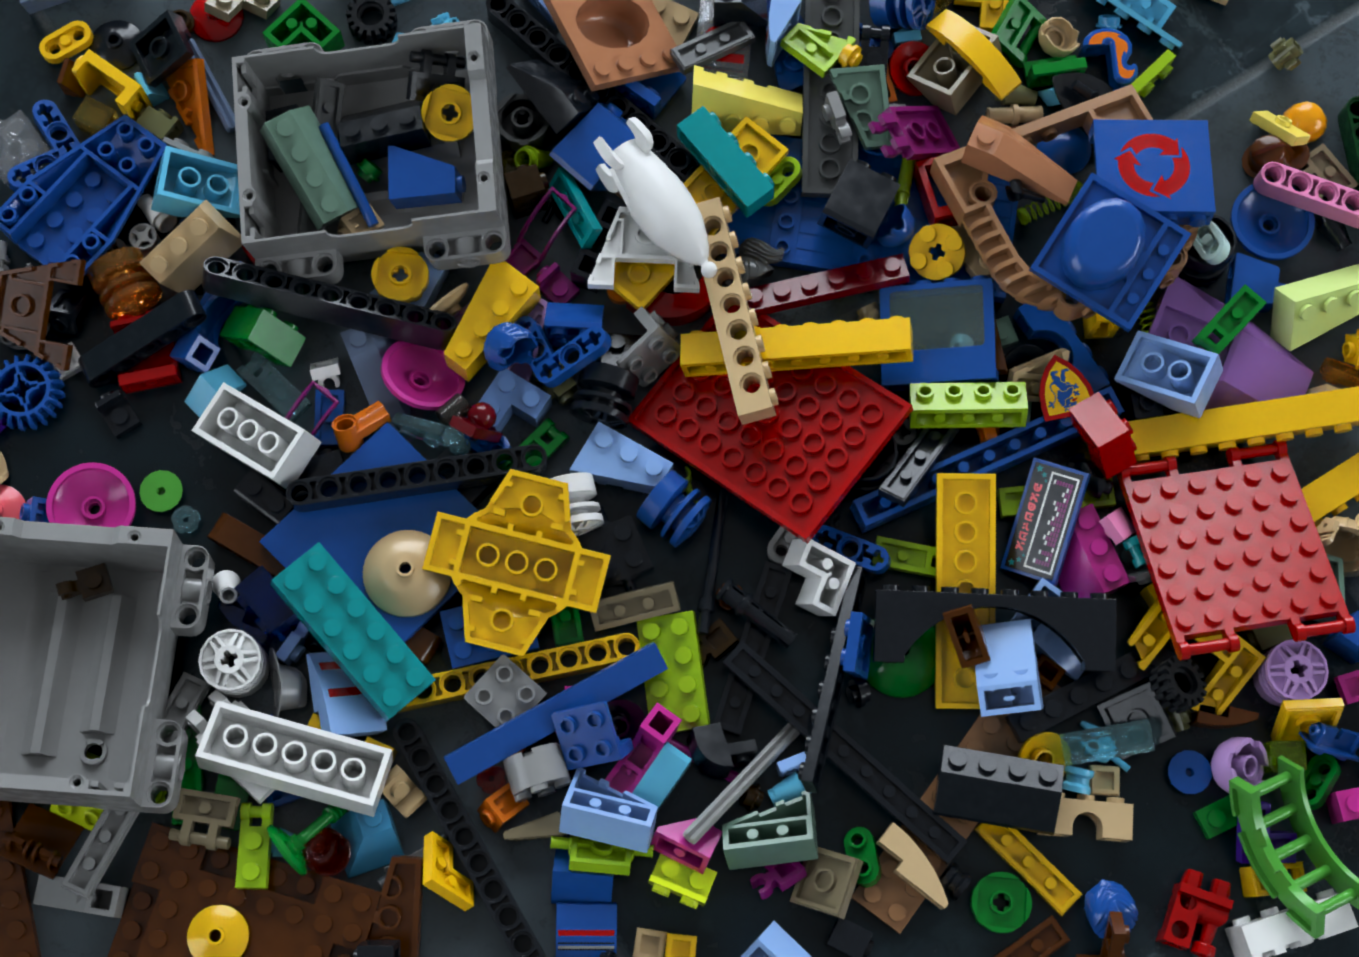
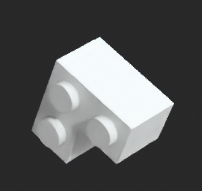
M792 539L782 566L805 577L795 605L817 616H836L856 562L812 539L808 544L801 539Z

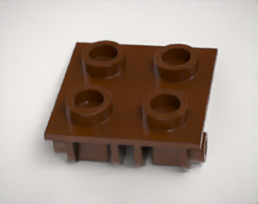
M30 803L12 833L8 831L5 833L2 839L4 846L0 851V856L54 880L83 832L84 827Z

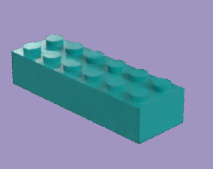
M320 542L271 580V587L386 722L436 680Z

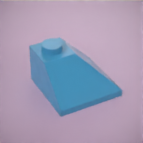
M385 799L379 801L374 817L349 811L338 819L336 823H330L348 879L389 865L394 855L405 856L388 802Z

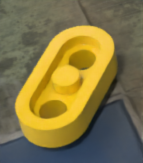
M79 20L72 21L44 37L40 42L39 50L47 62L60 64L64 62L65 58L69 59L88 48L93 42L94 35L87 23ZM78 36H84L81 40H76ZM60 49L58 53L52 54L54 50Z

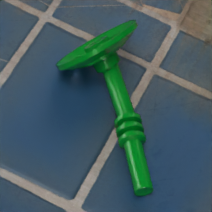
M328 805L323 809L322 815L298 835L294 833L289 836L286 832L273 825L267 827V832L289 865L299 875L305 876L307 874V867L301 852L306 848L305 844L330 823H336L338 819L346 814L347 810Z

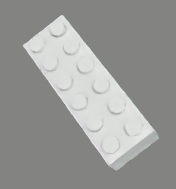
M218 700L215 703L195 755L198 767L201 769L371 817L375 816L393 763L392 749Z

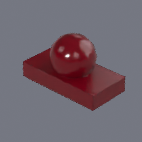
M485 402L474 404L469 409L468 418L453 415L449 423L452 428L471 438L499 443L503 433L492 428L497 416L495 409L490 404Z

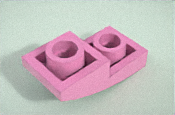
M1119 507L1099 521L1104 528L1105 534L1112 539L1115 545L1136 532L1133 522L1122 507Z

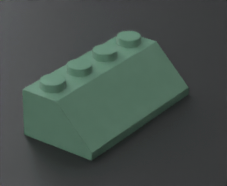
M308 105L289 110L265 122L259 132L316 229L320 230L357 209L358 206L319 129L321 124Z

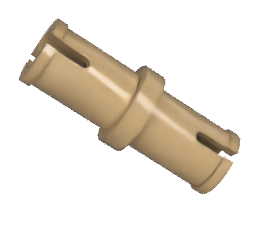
M1011 104L1010 107H987L985 116L1003 124L1010 123L1011 126H1016L1019 123H1029L1040 119L1044 113L1042 105L1019 107L1018 104Z

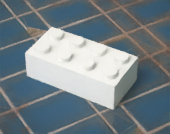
M224 382L191 430L212 445L285 489L292 481L298 480L322 443L305 429Z

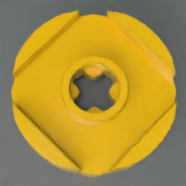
M445 84L431 91L426 96L422 104L421 115L426 128L434 137L445 142H456L469 137L474 130L471 94L465 88L454 84ZM450 105L455 106L454 109L458 112L457 118L454 117L451 121H446L447 116L443 114V110L449 109Z
M945 224L923 226L914 235L909 246L911 266L919 275L930 280L941 281L950 278L961 270L966 260L967 250L961 235L957 230ZM937 244H941V250L945 251L944 257L939 256L937 260H934L930 250L931 248H936Z
M393 247L375 260L371 270V278L379 296L410 303L420 300L423 292L427 289L429 270L425 260L415 250L408 247ZM400 269H403L404 273L408 275L403 281H397L393 277V274H398Z

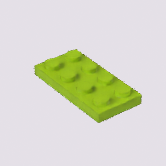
M685 611L636 621L640 649L654 642L668 667L667 670L644 682L648 714L657 702L682 720L676 733L691 731L692 727L709 725L710 717L695 611Z

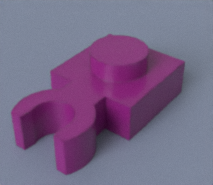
M800 862L765 866L767 873L754 875L750 879V883L753 889L760 885H765L758 890L760 898L763 900L770 897L773 889L777 886L783 892L805 878L807 873Z

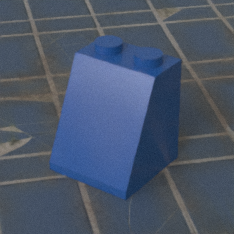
M598 103L549 155L590 191H608L600 180L596 168L599 164L603 163L609 169L612 167L603 160L593 142L600 136L613 151L622 143L635 139V136L626 124L627 120L621 116L623 111L613 103H609V105Z

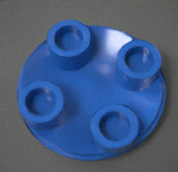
M1080 128L1062 133L1049 142L1041 141L1037 143L1038 150L1069 174L1082 171L1091 156V144H1089L1087 135Z

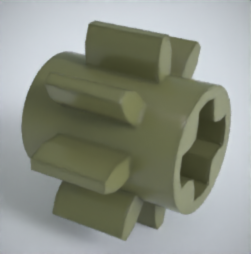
M1280 37L1270 45L1273 51L1268 56L1278 70L1281 71L1283 68L1292 71L1302 63L1298 57L1303 54V50L1292 37L1287 41L1285 38L1282 39Z

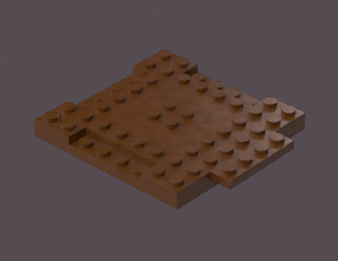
M152 822L131 880L134 883L107 957H193L187 943L189 925L200 911L213 905L230 906L239 911L245 918L249 928V942L241 957H353V952L357 949V945L369 938L374 914L381 898V892L307 870L305 876H301L289 864L270 859L268 890L235 888L238 848L230 846L229 850L218 848L217 851L207 850L202 845L192 844L191 846H183L178 841L169 840L171 828ZM214 930L211 933L212 941L217 942L220 940V931Z

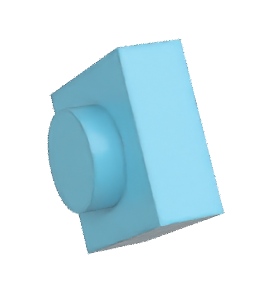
M900 29L894 32L891 40L894 50L905 42H921V31Z

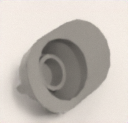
M270 648L269 669L274 692V716L279 717L280 711L306 706L307 681L303 673L297 668L279 664L275 650Z

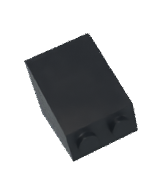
M850 159L817 224L868 249L901 184L897 183L896 178L888 173L882 172L879 174L871 170V165L863 160L857 159L854 161Z

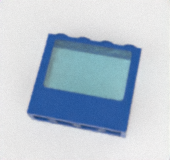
M985 275L973 276L971 280L962 281L959 278H946L943 282L939 283L920 280L915 282V285L899 284L879 289L880 319H889L892 316L910 317L913 330V362L881 364L882 387L890 392L909 391L910 383L1000 382L999 372L996 368L994 292H996V285L992 278Z

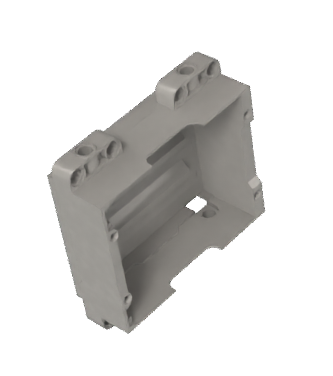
M474 19L418 27L409 33L398 34L399 39L388 44L324 52L319 44L308 42L258 49L244 56L232 57L241 244L253 256L256 266L329 284H336L342 279L344 274L343 262L380 258L383 254L387 253V250L393 247H408L417 253L424 252L431 265L437 270L471 268L501 263L508 259L511 253L502 165L492 37L487 25L483 21ZM424 49L431 50L433 54L444 55L447 52L455 53L456 57L465 56L467 69L456 71L455 76L465 78V89L471 94L474 131L466 139L456 142L439 140L430 133L431 147L411 151L454 165L460 175H464L466 192L462 193V203L396 209L389 200L388 157L371 160L383 171L379 177L380 181L377 182L373 180L371 183H368L357 174L360 170L357 164L350 165L368 202L385 225L382 229L338 235L339 219L328 225L327 232L322 230L296 234L300 200L283 172L280 173L268 160V145L259 132L266 122L265 111L297 104L299 107L309 105L312 109L315 80L318 77L345 84L341 119L346 115L411 101L406 99L409 71L420 72V64L409 61L411 51L420 52ZM432 65L431 74L443 75V66ZM302 78L308 91L285 94L280 87V81ZM450 105L449 109L443 110V114L447 116L446 121H451L454 117L457 118L458 112L455 111V106ZM493 243H502L497 250H490ZM438 250H445L444 255L434 258V254ZM333 264L330 271L323 272L326 265Z
M0 517V801L81 806L103 810L158 814L170 813L177 807L185 772L188 735L179 723L165 719L178 636H197L204 631L207 622L208 609L212 597L215 563L204 547L183 544L174 529L134 526L102 527L33 522L17 518ZM199 558L205 559L202 566L192 567L195 560ZM101 563L107 565L114 593L87 602L83 600L82 594L67 600H62L61 596H58L55 584L63 581L77 580L76 571ZM196 615L193 623L189 625L183 624L187 616ZM178 731L175 741L171 743L165 742V737L169 732ZM91 746H101L102 755L100 758H87L86 753ZM168 791L169 796L165 802L155 803V798L159 792Z

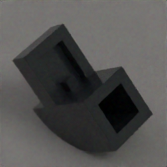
M721 723L692 727L687 738V744L695 765L703 773L715 778H727L733 765L735 768L747 766L758 751L755 739L727 744Z

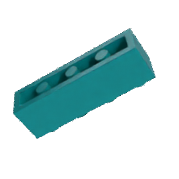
M702 106L677 124V137L746 218H748L773 199L775 184L767 173L764 172L762 174L756 167L757 163L753 156L741 150L737 138L731 132L727 133L721 127L722 124L718 116L714 112L709 113Z

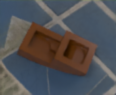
M1232 706L1227 707L1221 716L1197 711L1191 714L1192 722H1190V726L1207 729L1233 728L1257 720L1259 713Z

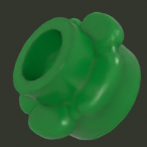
M364 158L361 164L357 163V167L360 169L357 174L368 183H371L373 180L376 182L380 181L379 177L383 171L367 158Z

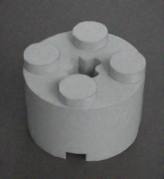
M558 743L533 747L530 752L524 754L519 752L503 760L515 803L532 798V794L536 793L538 797L553 794L556 792L555 789L571 784V777Z

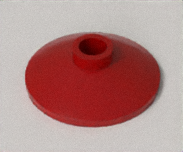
M196 0L190 9V13L195 20L193 31L203 40L222 42L232 38L242 27L244 20L243 9L229 22H226L204 12L207 0Z
M909 41L899 45L893 51L889 61V74L893 84L901 92L910 96L923 95L906 77L909 73L908 66L913 68L929 48L926 44L918 41Z

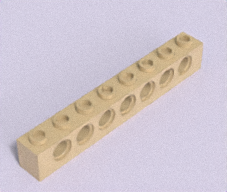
M719 197L696 203L702 214L707 235L712 229H720L716 235H708V261L716 264L717 273L712 278L704 277L738 417L742 425L776 416L774 406L779 405L775 388H769L767 379L772 378L768 361L763 362L761 352H765L761 334L756 336L754 326L759 325L755 309H749L747 300L752 299L748 282L743 283L741 274L746 273L742 257L736 258L734 249L738 248L739 244L735 231L730 232L728 223L733 222L729 206L723 207ZM719 254H727L725 259L715 261L716 256ZM727 279L733 280L730 286H721L723 281ZM733 305L740 306L739 310L735 313L727 312ZM737 332H747L744 338L734 339ZM744 358H754L753 362L750 365H740L741 361ZM760 384L758 391L754 393L747 392L750 385Z

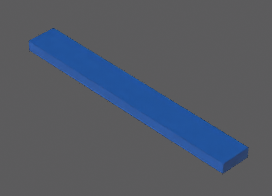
M651 642L445 755L443 758L456 783L459 785L555 732L556 729L552 719V713L555 711L602 701L609 702L662 673L668 667L656 644Z

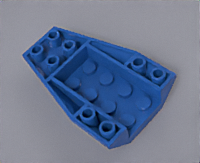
M124 114L29 177L0 207V230L18 248L41 265L67 262L75 259L86 260L85 275L115 243L160 163L167 144Z

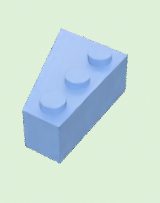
M598 421L570 467L569 472L591 473L594 482H597V484H609L623 487V489L650 494L659 481L673 470V463Z
M583 768L576 769L562 804L559 832L647 853L654 835L658 806L626 790L621 793L609 787V781L603 778L597 781L586 775V770Z

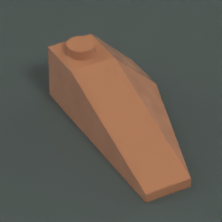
M983 115L972 132L961 163L1008 182L1013 179H1019L1022 182L1023 188L1066 206L1078 181L1011 127Z

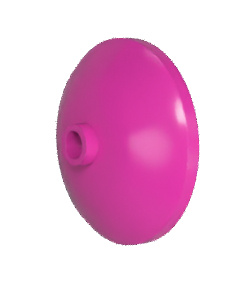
M398 341L391 345L385 352L381 362V376L388 390L403 403L418 409L439 410L452 405L460 397L465 386V379L447 366L444 357L445 350H436L403 341Z
M95 462L79 464L63 472L51 486L46 501V514L49 523L102 527L130 526L136 512L135 493L127 478L117 469ZM93 506H100V511L97 514H91Z

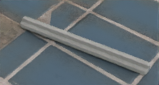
M787 723L683 833L684 838L689 843L696 844L800 733Z

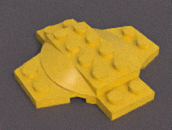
M510 469L486 508L473 513L467 519L437 511L422 569L452 577L455 586L463 598L466 643L524 657L548 618L561 612L567 606L596 614L611 555L581 547L578 538L571 530L568 483Z

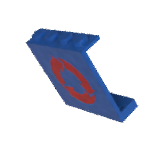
M1093 119L1088 138L1089 144H1094L1097 176L1177 225H1190L1197 228L1210 224L1216 209L1208 120Z

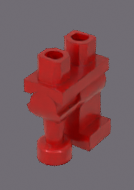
M1187 869L1180 883L1173 886L1167 913L1155 941L1178 950L1189 949L1196 923L1202 925L1200 940L1193 941L1190 952L1200 957H1215L1216 948L1212 945L1218 927L1227 922L1229 912L1234 903L1233 900L1229 899L1231 883L1215 878L1212 880L1210 890L1206 891L1200 889L1204 874L1193 869Z

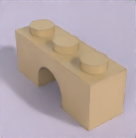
M1062 793L1054 835L1037 833V835L1069 837L1073 834L1075 818L1078 815H1085L1095 823L1096 840L1126 843L1132 841L1134 804L1124 803L1125 799L1119 797H1106V802L1095 801V796L1084 794L1077 795V799L1065 798V793Z

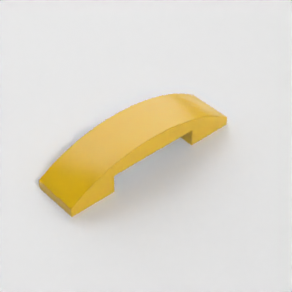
M945 9L926 25V29L944 46L948 43L983 77L982 83L1000 100H1003L1021 85L1022 81L1000 51L979 30L956 13Z

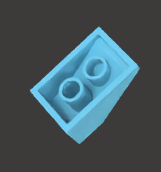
M170 146L165 147L159 164L151 210L177 217H188L204 200H207L224 218H240L237 164Z

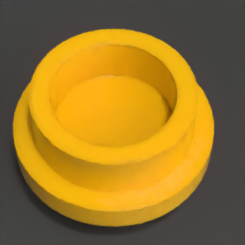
M847 44L838 57V63L842 65V68L858 67L863 57L861 47Z

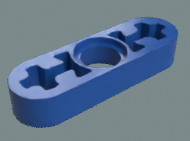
M822 525L812 538V540L820 543L818 540L819 536L824 537L828 533V537L836 542L837 546L835 548L833 544L825 542L823 546L833 551L836 549L838 554L856 562L855 566H861L863 570L873 574H882L891 565L890 555L884 547L830 526ZM850 542L856 543L858 545L856 555L852 557L845 556L843 554L844 546ZM865 547H867L866 553L870 556L877 557L880 553L881 558L884 560L883 563H877L873 566V562L869 558L864 557Z

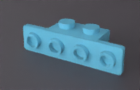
M1096 0L1104 6L1107 2L1115 6L1114 13L1123 19L1128 20L1131 17L1139 22L1136 27L1144 33L1150 35L1153 31L1161 37L1159 42L1170 50L1175 46L1179 49L1182 47V42L1162 30V27L1177 7L1170 1Z

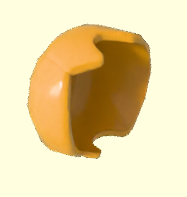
M1305 101L1294 104L1283 113V116L1292 120V125L1311 135L1308 143L1315 142L1325 133L1327 128L1326 116L1320 106L1313 102Z

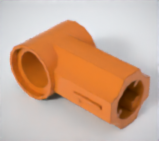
M379 401L355 415L342 414L336 417L332 422V429L339 449L347 453L357 451L364 444L365 437L379 430L387 422H391V418L384 405Z

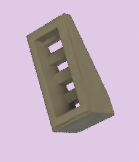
M557 811L506 830L503 836L506 841L511 842L551 838V836L565 837L568 834L559 832L561 815Z

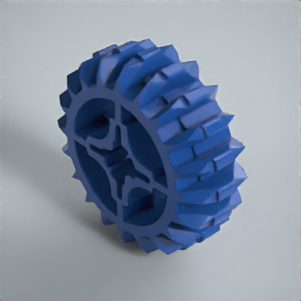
M26 354L23 361L19 356L15 355L14 363L12 364L8 360H4L5 368L0 369V419L6 417L7 426L10 429H15L18 426V429L21 431H25L28 425L32 430H37V422L48 426L46 418L49 415L52 418H57V414L53 410L55 408H63V404L58 399L66 397V394L60 390L65 387L63 380L59 379L61 376L60 372L53 370L54 365L48 361L44 363V360L39 357L33 359L28 354ZM26 374L41 375L45 381H31ZM6 404H20L25 409V412L11 411L7 408Z

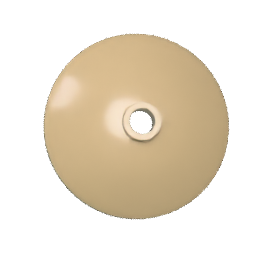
M416 530L396 531L381 538L369 551L363 566V583L372 602L382 611L397 617H416L434 609L446 596L452 577L422 569L431 538L430 535ZM403 565L411 566V570L406 574L400 572V568Z

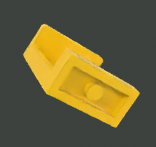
M90 49L76 59L72 72L84 92L89 96L93 94L98 86L102 85L118 96L115 101L121 112L134 121L137 120L139 112L144 107L149 105L154 108L142 85Z

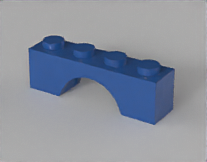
M205 292L200 301L207 315L206 320L181 336L169 355L188 369L202 373L208 372L221 349L218 344V337L225 320L231 314L234 306L244 303L215 296Z
M1024 304L1016 310L1013 318L1028 340L1046 339L1055 343L1060 348L1069 350L1068 362L1084 375L1090 383L1093 392L1096 393L1107 388L1110 384L1107 372L1102 366L1096 364L1092 358V351L1089 346L1079 340L1076 335V329L1071 321H1063L1057 318L1053 311L1038 310L1036 306Z

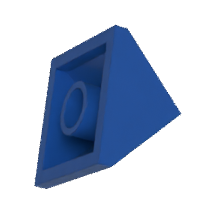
M556 849L552 873L551 904H557V902H612L613 874L569 870L570 856L568 850Z

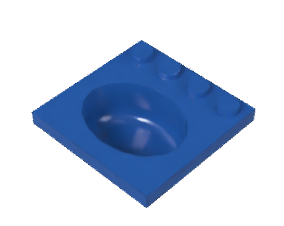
M1091 172L1029 271L1129 332L1192 233Z

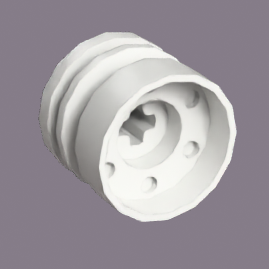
M577 472L550 478L568 483L571 530L575 536L590 532L604 524L602 514L598 513L601 510L599 502L589 501L597 495L594 478L591 473Z
M226 629L218 631L209 637L200 649L198 663L201 675L208 684L226 696L236 698L250 696L261 689L268 678L270 670L268 654L260 643L242 630ZM233 655L236 658L234 660L235 665L230 667L228 665L230 662L229 657Z

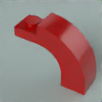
M704 276L699 280V293L683 292L670 294L662 291L646 310L649 313L656 311L671 326H680L699 319L711 309ZM626 301V309L634 314L637 309Z

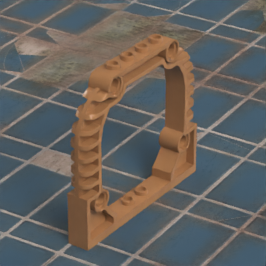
M1131 84L1013 128V130L1033 145L1041 141L1049 142L1058 135L1081 126L1088 135L1093 119L1153 120ZM966 146L933 159L930 174L959 227H965L969 238H971L975 245V249L979 252L984 265L988 268L990 276L997 282L1002 291L1008 293L1022 304L1036 306L1038 310L1053 311L1056 317L1063 321H1072L1080 317L1086 319L1097 314L1029 271L1030 268L1018 255L994 212L993 207L998 192L994 184L987 181L988 173L961 163ZM1179 225L1192 234L1159 284L1160 289L1171 285L1178 278L1188 260L1187 253L1195 241L1199 227ZM1065 300H1071L1074 304H1069Z

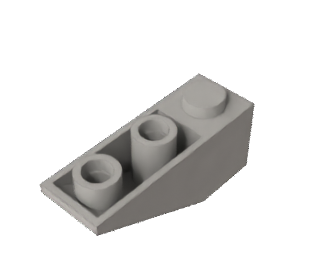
M39 874L33 904L122 918L129 888L99 883L92 897L88 900L61 887L60 884L64 877L55 876L54 880H51Z

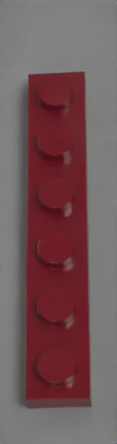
M902 253L751 287L752 299L747 301L749 309L754 308L756 315L761 316L910 282V275Z

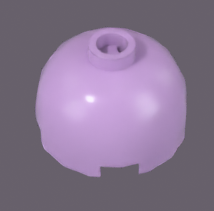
M1231 737L1220 743L1214 751L1211 760L1213 778L1217 785L1227 793H1229V780L1239 776L1255 786L1265 781L1262 780L1264 766L1269 767L1267 751L1263 744L1249 737Z

